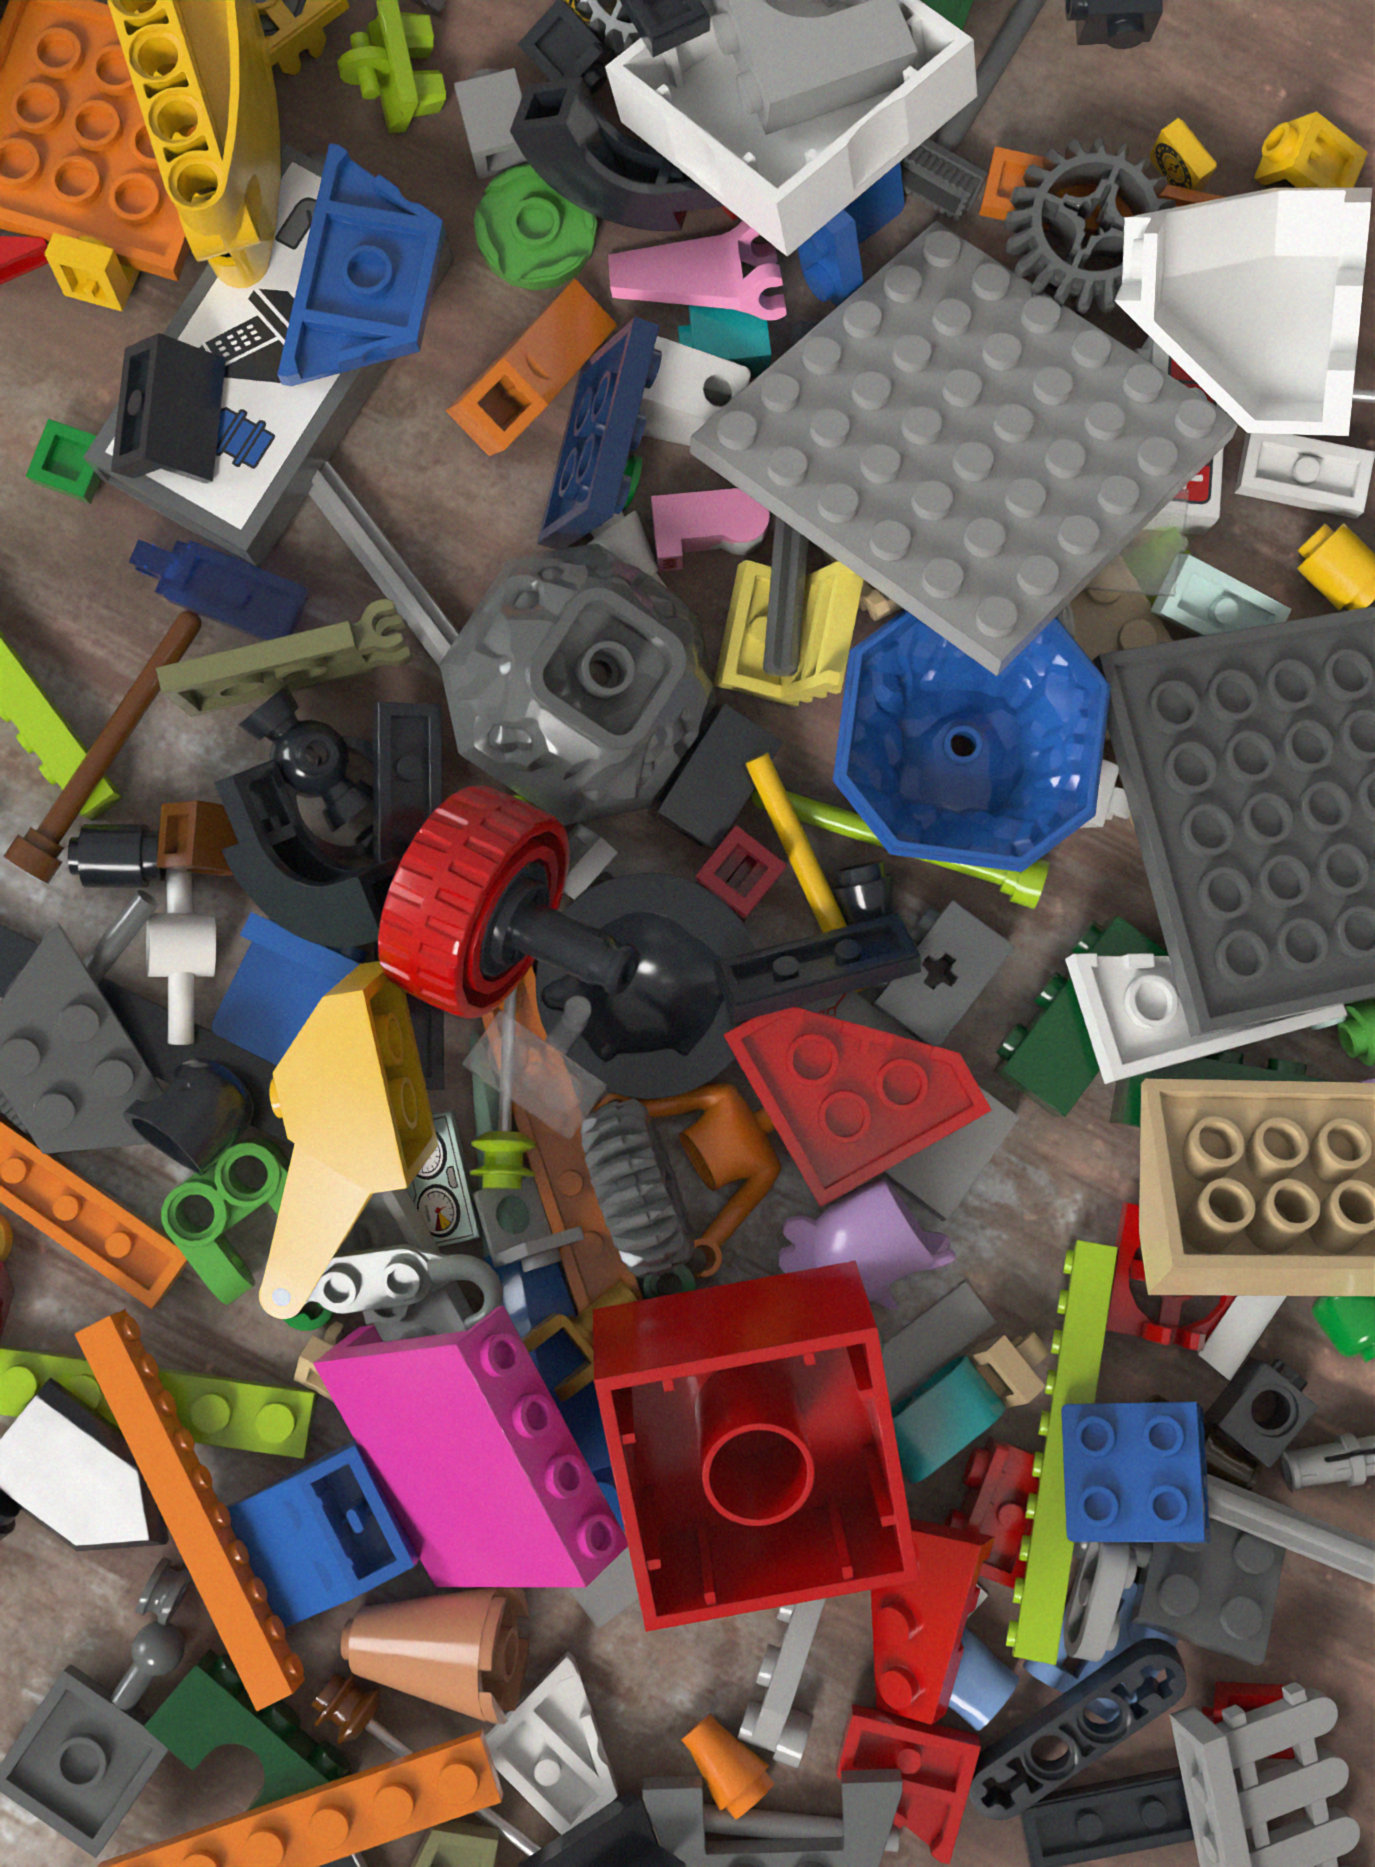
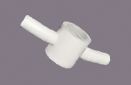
M166 869L167 913H153L146 924L147 977H168V1043L188 1045L194 1043V977H213L215 974L214 914L193 913L191 872Z

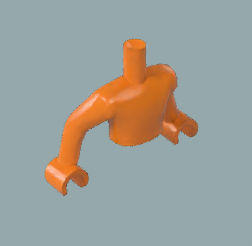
M728 1083L703 1084L689 1092L672 1097L636 1099L648 1109L649 1115L653 1118L705 1110L704 1114L695 1123L679 1133L680 1142L690 1162L705 1185L713 1192L729 1183L746 1179L730 1197L701 1238L693 1240L695 1243L694 1248L701 1249L707 1257L705 1268L701 1272L694 1274L695 1279L711 1276L719 1270L722 1263L720 1248L763 1200L774 1185L782 1167L767 1134L776 1129L764 1107L753 1112L737 1088ZM614 1093L608 1094L595 1104L594 1111L599 1110L600 1106L617 1100L621 1103L631 1098Z

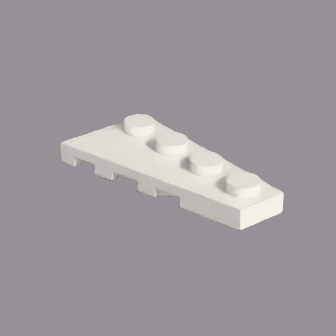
M1073 954L1065 959L1104 1084L1347 1016L1343 1004L1191 1037L1169 956H1154V954H1126L1124 956Z

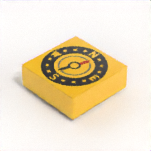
M1179 118L1161 130L1149 154L1150 161L1162 176H1166V181L1169 185L1203 192L1217 167L1216 161L1185 122Z

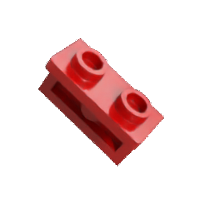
M988 1435L984 1448L974 1447L966 1463L962 1484L969 1486L961 1509L958 1511L952 1508L947 1514L943 1525L995 1536L990 1557L982 1562L979 1575L1014 1589L1016 1577L1024 1578L1026 1561L1019 1560L1022 1535L1030 1536L1033 1519L1025 1518L1029 1493L1037 1494L1039 1477L1032 1476L1035 1453Z

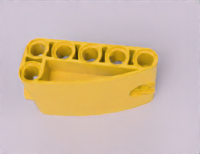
M107 0L165 189L178 210L185 236L196 261L208 260L218 279L227 286L234 288L251 287L264 277L268 269L277 226L281 183L280 128L276 89L268 46L255 0ZM196 125L197 127L190 136L185 137L190 128ZM208 187L217 188L215 191L204 194ZM227 253H230L231 257L221 256Z

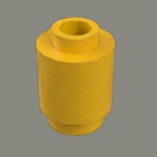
M1325 523L1297 550L1305 560L1296 569L1338 610L1343 607L1348 611L1366 608L1375 600V553L1345 523L1335 531Z

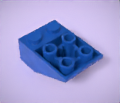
M355 1440L226 1506L230 1513V1525L236 1538L245 1544L249 1554V1565L255 1577L260 1578L264 1583L267 1591L266 1600L273 1614L282 1620L285 1628L356 1598L415 1567L420 1558Z

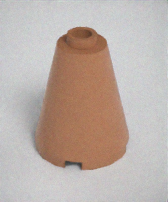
M483 1587L363 1606L358 1610L355 1618L348 1619L344 1625L341 1636V1655L344 1660H349L350 1669L357 1676L481 1721L504 1725L508 1722V1719L502 1710H516L526 1676L529 1638L518 1637L517 1617L529 1618L527 1599L524 1590L520 1587Z

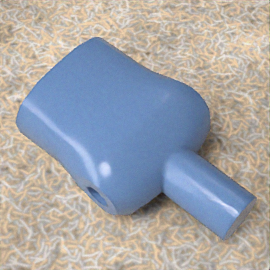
M965 1626L961 1638V1643L965 1648L948 1707L957 1712L976 1731H979L1010 1698L1019 1683V1676L1000 1661L987 1645Z

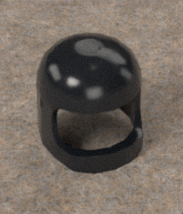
M203 1057L187 1060L174 1069L172 1073L175 1081L157 1099L148 1102L136 1099L123 1112V1117L129 1126L146 1142L200 1176L204 1175L250 1125L254 1110L250 1093L242 1081L225 1066Z

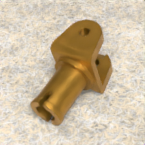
M621 1280L616 1282L612 1289L576 1318L571 1313L568 1316L551 1313L521 1338L528 1353H530L562 1328L586 1359L555 1387L554 1391L561 1402L569 1399L594 1380L592 1309L638 1301Z

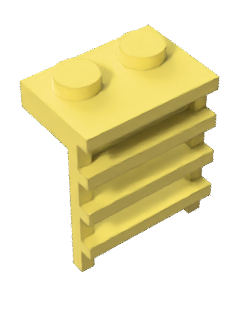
M750 560L739 563L714 686L791 707L799 706V701L812 702L813 696L821 699L827 697V692L841 693L864 579L839 561L805 576L797 672L791 677L771 676L763 670L771 567Z

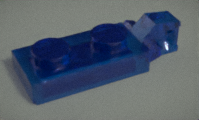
M138 539L129 559V563L136 566V571L159 580L154 592L166 598L169 603L194 611L198 615L262 641L292 635L310 595L309 590L304 586L192 540H189L188 544L177 540L172 552H169Z

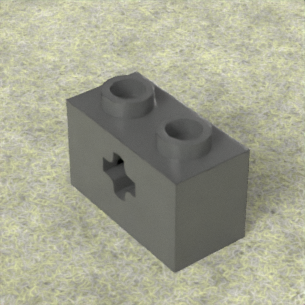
M953 900L944 906L941 912L930 906L909 933L911 938L917 942L915 946L921 955V972L870 986L879 993L871 1003L874 1007L920 1042L937 1047L942 1045L1014 949L1012 944ZM942 958L948 963L943 974L950 982L948 985L941 982L930 988L923 983L929 972L922 966V963L925 961L931 964Z

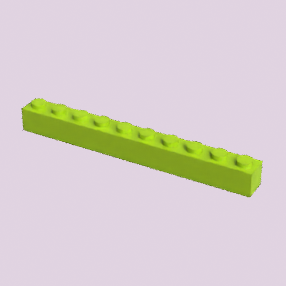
M0 630V717L6 723L12 720L20 731L15 735L18 742L29 754L33 752L37 754L43 763L38 767L43 776L53 786L58 783L63 790L89 750ZM107 774L104 775L79 815L81 814V816L93 821L124 798Z
M1080 1240L1076 1241L1074 1250L1066 1249L1063 1273L1070 1274L1068 1290L1060 1289L1057 1304V1313L1064 1314L1062 1330L1054 1329L1050 1353L1058 1354L1056 1369H1048L1044 1394L1051 1395L1049 1411H1041L1038 1435L1045 1436L1043 1452L1035 1451L1032 1467V1476L1039 1477L1037 1494L1029 1493L1025 1518L1033 1519L1030 1536L1022 1535L1019 1560L1026 1561L1024 1578L1016 1577L1012 1602L1020 1604L1017 1621L1009 1620L1006 1646L1013 1647L1012 1656L1056 1665L1074 1547V1542L1067 1538L1061 1410L1066 1404H1095L1118 1248Z

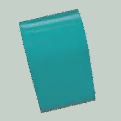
M966 1354L956 1357L891 1408L901 1471L911 1484L923 1480L988 1429L1006 1410V1405Z

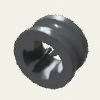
M163 1557L151 1574L140 1596L135 1612L142 1616L148 1612H154L158 1616V1623L166 1627L178 1609L192 1576L187 1567L182 1571H175L171 1567L172 1561Z

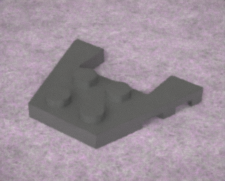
M900 1769L841 1771L842 1837L707 1841L705 1839L702 1775L643 1777L642 1788L643 1801L661 1846L685 1862L686 1867H879L903 1790Z

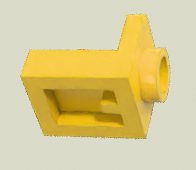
M1316 111L1292 121L1281 123L1270 132L1263 143V157L1254 178L1264 186L1286 179L1297 188H1354L1368 152Z
M53 233L45 251V256L64 296L123 312L140 270L121 265L114 249L93 237L81 236L76 239Z

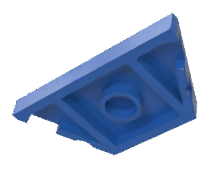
M329 143L277 374L282 385L286 386L303 384L420 352L446 234L442 219L420 203L406 200L401 195L399 188L380 174L374 177L352 161L348 151L338 144Z

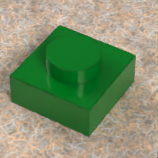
M48 418L26 477L33 484L91 504L101 479L85 461L83 456L96 438V435Z

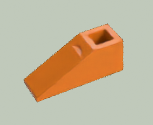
M574 278L445 411L488 456L504 451L551 403L616 328L617 324Z

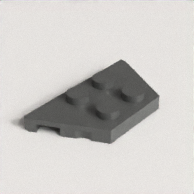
M57 922L48 928L43 935V940L24 968L18 972L0 1001V1089L43 1154L149 1144L129 1126L123 1117V1112L136 1099L148 1102L157 1099L164 1093V1090L60 923Z

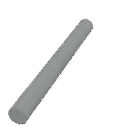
M640 1797V1798L642 1799V1802H643L644 1807H645V1809H646V1812H647V1815H648L649 1820H650V1822H651V1825H652V1827H654V1826H653V1823H652V1821H651V1818H650V1816H649V1813H648V1811H647V1808H646V1806H645V1803H644V1801H643V1797ZM704 1804L705 1832L767 1839L843 1836V1818L749 1809L735 1820L726 1807L719 1811L717 1805ZM892 1824L884 1851L898 1852L900 1829L895 1824Z

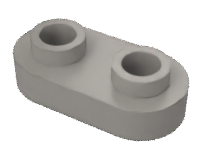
M1089 1542L1085 1555L1080 1559L1064 1621V1647L1069 1657L1098 1662L1102 1659L1106 1650L1112 1651L1115 1648L1120 1631V1617L1117 1611L1123 1589H1129L1132 1586L1137 1571V1554L1135 1549L1129 1548L1128 1542Z

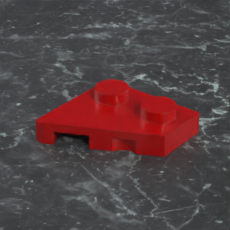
M851 1703L836 1761V1776L841 1780V1771L900 1769L903 1791L893 1824L899 1829L905 1825L929 1845L930 1854L935 1859L950 1865L981 1748L979 1735L937 1724L931 1725Z

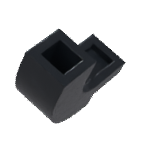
M583 77L526 85L510 133L535 172L552 189L574 205L604 220L631 228L650 231H681L688 210L724 206L652 146L631 139L611 125L599 110Z
M275 759L214 782L238 840V843L221 851L232 873L246 894L270 919L292 934L323 946L354 947L378 941L381 915L391 882L400 864L399 857L369 866L352 867L336 862L325 855L305 832Z

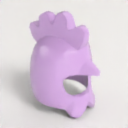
M887 1178L866 1183L845 1194L831 1204L816 1220L804 1215L787 1218L783 1222L782 1230L786 1239L792 1242V1244L782 1248L778 1253V1265L784 1273L856 1260L869 1302L873 1301L893 1311L899 1309L889 1289L893 1282L914 1272L946 1267L956 1260L955 1252L949 1249V1237L942 1232L923 1231L907 1204Z

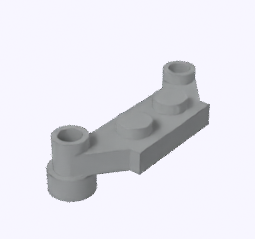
M826 1598L779 1608L776 1619L788 1623L780 1648L771 1644L767 1645L756 1680L757 1684L766 1686L767 1690L762 1704L749 1700L737 1737L738 1740L774 1752L773 1760L794 1768H798L814 1716L793 1709L791 1706Z

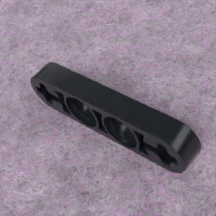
M1145 1638L1132 1644L979 1753L969 1790L970 1801L975 1809L984 1817L994 1820H1008L1019 1815L1174 1706L1184 1696L1187 1687L1182 1657L1177 1648L1168 1641L1159 1638ZM1148 1665H1151L1156 1671L1165 1669L1167 1678L1161 1682H1158L1153 1676L1144 1679L1142 1669ZM1135 1690L1136 1702L1131 1701L1128 1692L1131 1693ZM1097 1698L1113 1700L1121 1708L1119 1715L1114 1720L1101 1724L1090 1721L1083 1712L1086 1705ZM1054 1735L1063 1739L1067 1743L1068 1749L1058 1759L1045 1760L1033 1753L1032 1745L1038 1738ZM1017 1756L1020 1757L1022 1766L1018 1769L1016 1767ZM993 1777L999 1783L1009 1779L1010 1789L1004 1792L1000 1787L993 1786L987 1790L986 1779Z

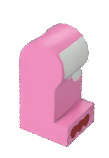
M739 488L651 496L658 572L683 570V553L715 550L719 548L737 555H746L754 552L762 546L767 536L769 510Z

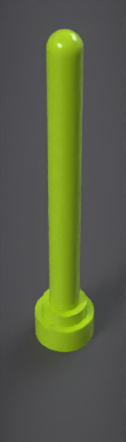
M755 788L752 792V801L756 807L766 810ZM786 791L800 822L885 848L858 813ZM916 858L1000 885L999 892L1010 895L1009 902L1035 909L1050 865V861L1040 858L1023 872Z

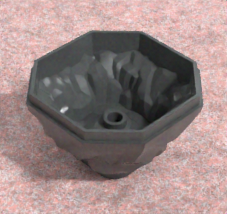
M597 543L509 558L440 662L458 753L543 811L555 816L564 825L651 808L717 704L700 615L689 608L681 597L659 583L652 576L643 572L638 567L624 562ZM597 663L604 667L607 673V680L604 686L598 685L592 679L589 672V664Z

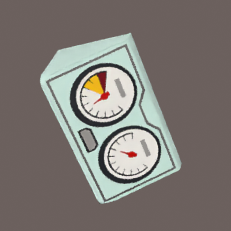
M455 1111L432 1115L439 1145L408 1188H406L437 1247L482 1236V1227L473 1197V1188Z

